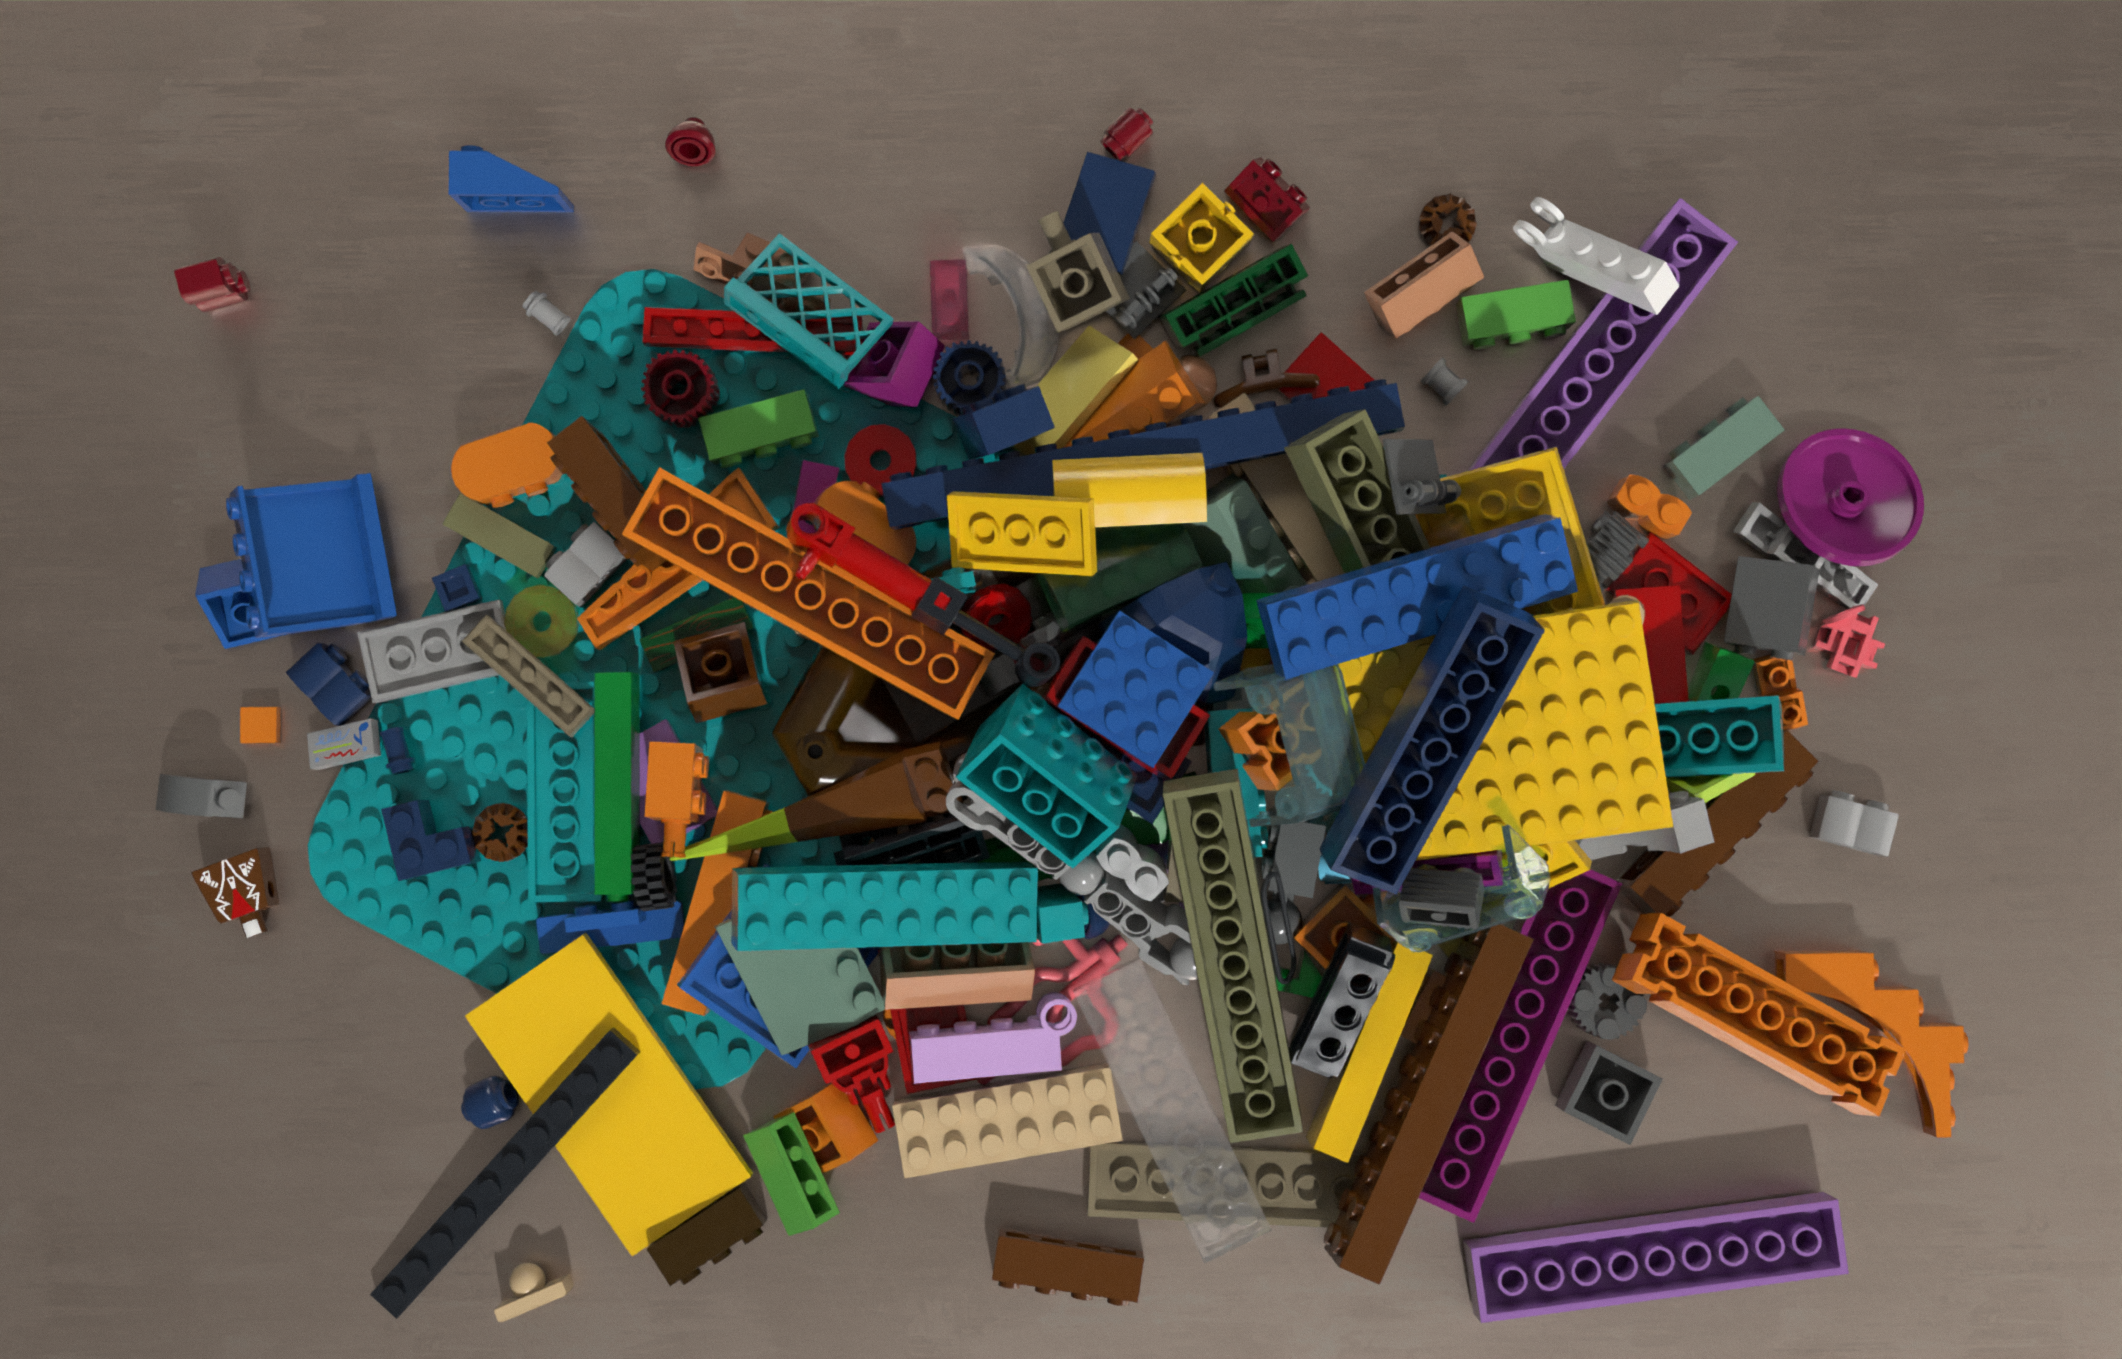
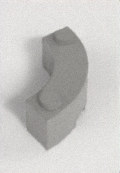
M1678 791L1669 794L1673 827L1578 839L1575 841L1587 856L1594 860L1625 853L1628 850L1627 845H1647L1648 851H1671L1681 854L1713 843L1714 838L1704 799L1690 797L1687 791Z

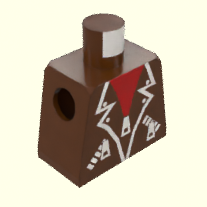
M269 847L255 848L191 872L206 902L220 924L240 920L246 939L268 931L261 911L279 905L272 855Z

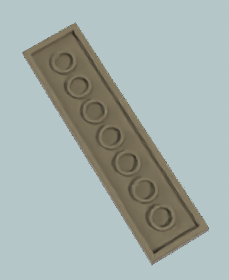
M1112 1142L1090 1146L1087 1216L1328 1228L1330 1223L1336 1222L1341 1211L1339 1209V1202L1343 1192L1347 1188L1351 1189L1355 1180L1354 1168L1359 1157L1366 1155V1153H1352L1347 1163L1321 1151L1134 1142Z

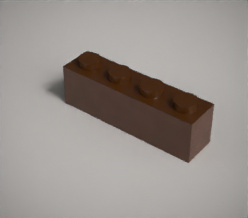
M999 1229L992 1280L999 1281V1286L1008 1289H1020V1285L1035 1287V1291L1041 1294L1055 1295L1057 1290L1071 1292V1297L1079 1300L1089 1301L1093 1299V1296L1107 1298V1302L1113 1305L1128 1306L1129 1302L1138 1303L1144 1254L1143 1251Z

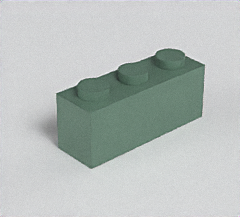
M1759 396L1748 402L1742 397L1725 410L1729 414L1727 418L1720 423L1713 419L1697 431L1700 435L1698 440L1691 445L1686 440L1669 453L1672 459L1663 467L1689 500L1701 495L1785 431Z

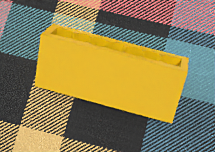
M1203 453L1052 460L1053 495L1057 497L1094 498L1095 527L1207 522L1206 475Z

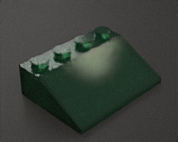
M1182 523L1095 527L1097 572L1093 576L1035 574L1063 633L1132 603L1156 587L1202 568L1203 564Z

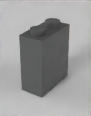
M1738 556L1724 642L1735 646L1734 652L1756 655L1757 649L1771 651L1770 657L1793 661L1794 654L1805 656L1820 569L1808 564Z

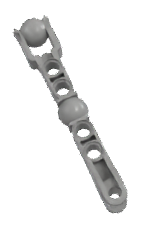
M966 753L958 757L953 770V778L956 783L950 787L946 797V807L951 814L969 828L989 831L1041 871L1052 874V878L1055 880L1060 878L1061 884L1067 891L1075 895H1085L1084 902L1086 904L1091 903L1098 915L1121 931L1139 947V957L1142 961L1164 975H1173L1182 985L1189 986V980H1198L1186 912L1181 906L1176 904L1166 906L1155 898L1153 901H1148L1138 897L1128 888L1125 879L1111 875L1100 865L1094 852H1091L1072 869L955 778ZM966 795L969 797L971 804H962L957 800V797ZM1169 932H1173L1181 937L1176 940L1170 952L1155 938H1159Z

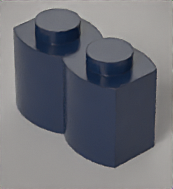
M318 642L288 669L286 674L332 724L341 726L372 699L368 680L360 671L355 670L352 672L344 663L347 660L346 655L336 645L330 644L328 646Z

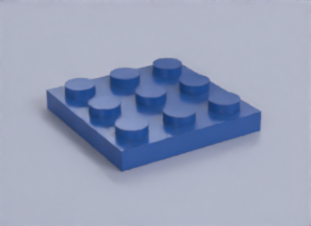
M1118 611L1057 707L1149 767L1154 768L1214 672L1123 612Z

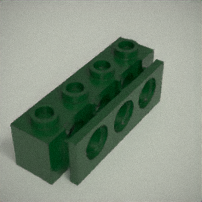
M1285 245L1160 315L1159 318L1175 348H1183L1193 342L1195 348L1190 350L1191 355L1201 357L1306 297L1305 291H1296L1294 284L1309 275L1293 245ZM1281 287H1285L1286 291L1277 295L1276 298L1262 303V298ZM1250 305H1254L1255 308L1247 312L1245 316L1231 321L1230 316ZM1220 322L1223 323L1224 326L1215 330V333L1199 339L1200 333Z

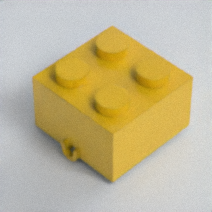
M1201 183L1151 233L1149 244L1194 289L1201 293L1250 245L1254 233L1234 214L1236 211L1229 202L1225 201L1223 203Z

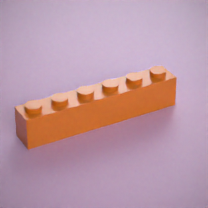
M724 790L710 837L772 813L773 811L768 810L770 802ZM763 847L704 856L662 1000L663 1005L701 1016L709 1013L710 1009L683 991L677 984L715 933L716 929L714 926L722 923L732 909V868L758 867Z

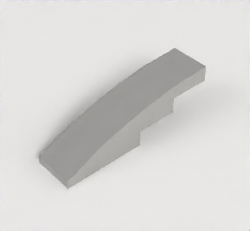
M1752 502L1733 531L1734 534L1770 560L1808 564L1820 569L1816 590L1846 609L1860 604L1865 606L1878 586L1876 582L1857 567L1838 564L1812 552L1796 538L1784 521L1761 503Z

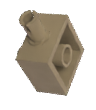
M1059 211L1050 213L1038 220L1052 250L1049 252L1050 254L1026 265L1057 332L1069 330L1130 299L1100 233H1089L1077 240H1071Z

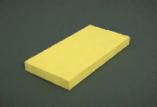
M1089 325L1037 385L1041 390L1055 428L1011 447L1016 451H1020L1023 456L1034 454L1035 447L1057 444V449L1063 448L1138 361L1136 356Z

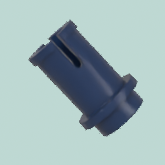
M395 727L380 732L388 759V764L385 766L386 769H390L392 775L412 771V763L415 762V758L410 757L403 727Z

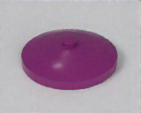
M1840 428L1829 429L1811 435L1802 441L1787 457L1778 477V503L1782 516L1792 533L1812 552L1838 564L1870 566L1885 562L1896 556L1912 541L1922 523L1924 496L1914 469L1906 458L1892 445L1864 431Z

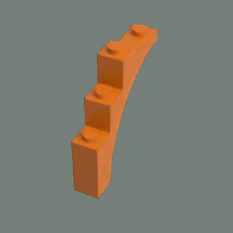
M1861 950L1775 951L1776 977L1803 992L1816 993L1832 998L1855 1010L1878 1028L1885 1038L1906 1049L1902 1061L1912 1078L1920 1103L1923 1132L1937 1138L1951 1137V1127L1955 1125L1956 1116L1951 1105L1950 1091L1954 1089L1955 1078L1952 1069H1950V1063H1964V1054L1967 1053L1969 1046L1964 1026L1953 1023H1919V1017L1923 1015L1924 1004L1918 989L1906 986L1874 987V981H1877L1879 977V966L1877 960L1874 959V953Z

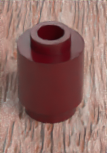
M1128 107L1104 131L1105 136L1100 142L1116 160L1121 161L1124 157L1129 158L1153 134L1150 127L1153 121L1143 109L1138 108L1135 111Z

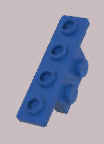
M629 900L627 902L611 903V909L597 910V905H585L575 907V913L539 917L536 920L540 953H556L584 933L588 934L597 948L681 938L685 925L683 904L681 901L674 902L675 906L672 908L641 911L640 906H634L633 900Z

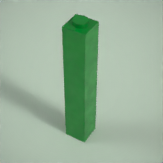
M633 672L595 673V895H606V902L629 901V894H634L633 890L635 888L631 880L633 878V873L631 872V865H633L631 861L632 850L636 845H640V674Z

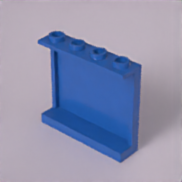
M371 473L357 474L349 480L244 490L243 486H237L230 493V497L226 499V510L228 518L235 522L237 534H233V549L235 555L241 556L243 570L239 572V582L242 592H247L250 607H246V621L249 629H254L255 638L384 622L397 616Z

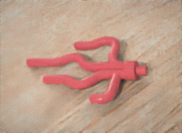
M1120 934L1110 942L1103 937L1088 950L1078 938L1064 940L1062 942L1076 958L1073 963L1065 968H1035L1033 987L1042 981L1059 983L1073 980L1059 993L1065 995L1071 1002L1087 989V995L1092 1004L1105 1020V1026L1101 1032L1080 1037L1061 1051L1062 1067L1068 1065L1085 1051L1104 1047L1117 1035L1119 1017L1112 1004L1102 993L1100 983L1104 974L1122 960L1118 953L1128 946ZM1038 939L1037 942H1032L1036 946L1043 945ZM1028 1000L1005 1003L987 1019V1025H991V1020L1011 1018L1022 1009ZM1052 1006L1047 1012V1021L1052 1023L1061 1021L1065 1006ZM996 1076L981 1077L977 1081L985 1085Z

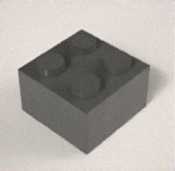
M1586 1041L1555 1106L1631 1145L1663 1079Z

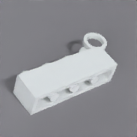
M1535 197L1530 206L1537 216L1551 224L1545 234L1524 220H1518L1513 226L1517 236L1535 248L1546 267L1658 315L1679 287L1666 261L1564 219L1563 213L1544 198Z

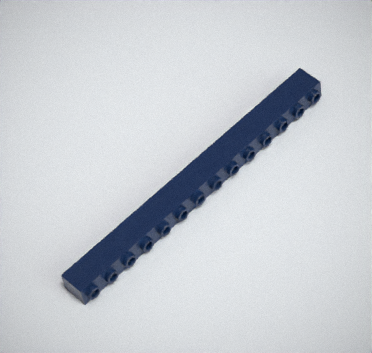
M1379 379L1364 383L1365 389L1350 392L1349 386L1338 387L1328 390V396L1313 399V394L1309 393L1290 398V404L1280 406L1276 405V401H1267L1255 404L1254 411L1240 413L1239 408L1222 410L1217 412L1218 418L1203 420V415H1195L1181 419L1182 425L1167 427L1166 422L1154 423L1144 426L1145 432L1130 435L1129 429L1118 430L1108 433V439L1094 442L1092 436L1072 440V446L1057 449V444H1047L1035 447L1034 454L1021 456L1020 451L1002 453L998 455L999 461L985 463L984 458H975L963 461V468L948 470L947 465L927 468L926 475L912 477L911 472L894 474L889 476L890 482L881 483L889 526L892 530H899L925 523L948 520L947 495L953 491L1054 496L1052 460L1203 453L1205 470L1287 454L1284 447L1343 413L1364 409L1378 436L1401 432L1405 428L1397 383L1387 385L1386 379Z

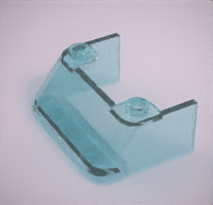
M1273 664L1250 667L1214 683L1215 691L1245 687L1248 702L1256 712L1263 715L1276 714L1294 785H1288L1280 789L1275 796V806L1249 819L1250 827L1296 824L1340 811L1364 768L1365 761L1343 674L1338 664L1289 679H1284L1276 674Z
M1509 824L1502 826L1508 866L1503 867L1502 886L1484 887L1478 929H1465L1464 927L1459 929L1457 927L1451 928L1449 926L1443 927L1433 924L1405 923L1402 921L1399 908L1401 892L1398 891L1397 894L1372 886L1377 924L1405 948H1409L1413 952H1424L1433 945L1515 919L1531 918L1543 907L1551 881L1548 864Z

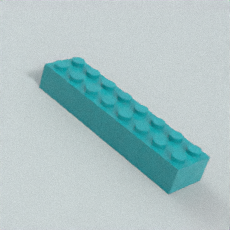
M1028 862L732 868L731 943L737 951L1037 942L1038 868Z

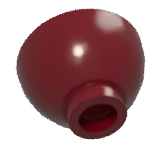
M696 117L687 118L685 121L674 126L668 133L665 141V148L669 156L686 166L708 164L715 156L716 145L714 137L705 126V123Z

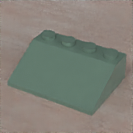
M732 918L714 926L781 1055L852 1028L885 1009L883 998L858 948L737 951L731 943Z

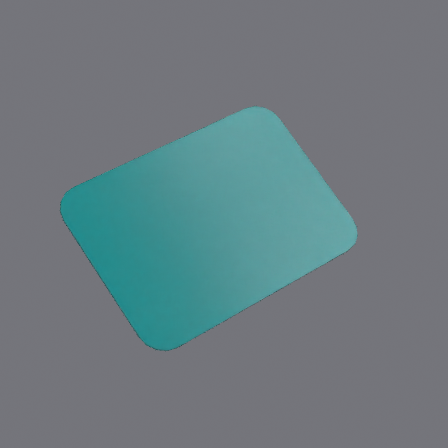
M656 269L625 272L600 286L581 311L522 424L536 423L557 435L579 417L583 416L605 435L645 490L649 487L660 467L701 491L710 494L739 467L780 527L775 532L786 538V528L793 511L802 461L806 460L838 467L839 472L836 483L851 481L845 470L844 458L848 443L858 431L870 425L886 424L898 428L909 437L916 451L917 468L914 477L926 475V469L934 466L947 465L948 470L963 468L962 462L969 460L953 422V418H956V416L922 399L917 407H894L844 385L838 390L789 352L644 346L642 341L645 307L733 311L724 304V298L681 276ZM673 350H677L679 353L681 350H685L687 354L689 352H692L694 355L697 354L715 373V377L718 380L717 386L720 388L718 404L712 407L714 412H709L708 415L804 389L810 400L819 437L812 438V444L806 447L791 449V445L776 448L777 454L758 459L754 454L741 458L742 463L739 465L721 468L720 464L714 465L709 460L701 426L698 421L696 426L689 428H677L674 424L670 426L668 423L660 420L645 405V400L643 399L645 393L641 391V388L645 386L641 381L646 379L643 373L647 372L648 369L645 365L652 363V357L657 359L658 353L664 355L666 351L673 354ZM677 383L674 387L677 391L674 396L683 394L688 384L683 386ZM1007 447L979 458H984L985 463L999 461V454L1014 450ZM876 452L871 458V466L876 470H885L890 466L891 456L887 452ZM563 474L558 482L547 485L548 491L535 496H527L526 493L514 496L513 503L498 508H493L492 504H482L556 546L557 548L553 555L558 551L564 553L574 543L571 541L572 535L582 525L586 524L589 527L593 522L599 525L592 515L595 510L588 502L584 503L571 487L574 482L567 474ZM880 497L878 500L885 505L884 497ZM805 520L807 524H813V522ZM949 520L935 521L912 527L916 535V549L908 566L921 573L951 556ZM609 530L605 531L614 540H616V538L610 533ZM463 536L445 572L464 564L469 565L482 599L461 608L502 600L509 634L564 682L595 681V673L633 672L640 674V733L667 719L681 743L696 744L702 748L704 755L709 757L708 777L702 778V782L717 809L719 808L724 790L770 802L768 810L773 812L808 797L773 737L772 731L819 645L818 643L798 636L793 629L744 603L755 629L748 631L767 704L696 723L687 704L679 664L677 663L654 673L639 639L733 596L703 580L606 647L598 650L594 647L577 618L614 583H617L623 574L634 565L630 558L626 559L619 569L580 608L544 576L548 571L547 567H545L540 578H536ZM436 589L421 617L446 612ZM498 675L375 704L368 719L378 720L381 756L347 763L341 768L315 818L307 845L310 874L323 898L345 916L497 994L555 954L540 953L536 924L537 918L575 913V907L585 905H597V910L611 909V903L614 902H606V895H604V901L528 902V846L520 856L509 861L498 862L487 859L479 851L480 862L398 881L381 809L415 800H429L437 833L459 827H474L475 817L486 807L499 803L514 805L527 816V698L502 676ZM395 727H403L410 757H414L415 762L412 763V771L392 775L390 769H386L385 766L388 764V759L380 732ZM715 818L686 834L685 847L710 838ZM496 822L494 825L496 831L488 839H501L505 843L507 840L505 834L514 825L500 826ZM640 825V845L651 844ZM839 836L763 847L758 867H763L764 864L770 867L836 866L833 853L842 850ZM872 836L862 839V846L867 845ZM704 856L672 861L675 863L676 869L674 873L677 876V882H675L677 887V893H675L676 901H681L683 904L684 921L687 918ZM680 938L598 947L599 952L695 1089L724 1086L747 1073L765 1051L766 1047L711 1009L708 1014L701 1016L662 1004Z

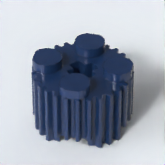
M968 340L967 344L960 341L958 345L953 342L952 348L945 347L946 352H941V359L936 361L937 367H934L935 375H933L937 396L941 399L943 406H947V410L951 411L953 409L955 415L958 413L960 416L963 415L961 407L988 397H992L993 402H995L994 394L1006 390L1007 380L1002 358H999L997 351L993 352L992 346L987 348L985 343L980 346L979 341H976L974 344L971 343V340ZM967 372L971 376L974 373L978 374L976 377L977 383L972 386L969 384L967 386L964 385L963 375Z

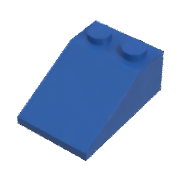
M466 145L461 147V151H449L448 194L466 212H574V205L559 187L487 151H483L482 147Z

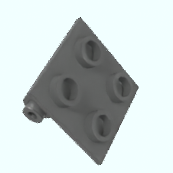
M1136 241L1132 245L1123 275H1120L1130 299L1106 312L1135 340L1186 289L1176 280L1178 276L1171 268L1165 269Z
M1383 439L1385 462L1389 471L1392 500L1395 504L1396 514L1447 513L1445 504L1457 500L1461 495V487L1454 480L1440 481L1433 440Z

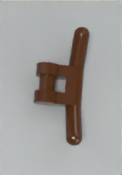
M1277 348L1266 350L1265 355L1253 357L1252 354L1243 355L1241 358L1245 381L1217 394L1214 397V404L1222 408L1244 393L1251 395L1283 387L1316 388L1320 384V378L1316 374L1282 373ZM1270 370V374L1256 376V371Z

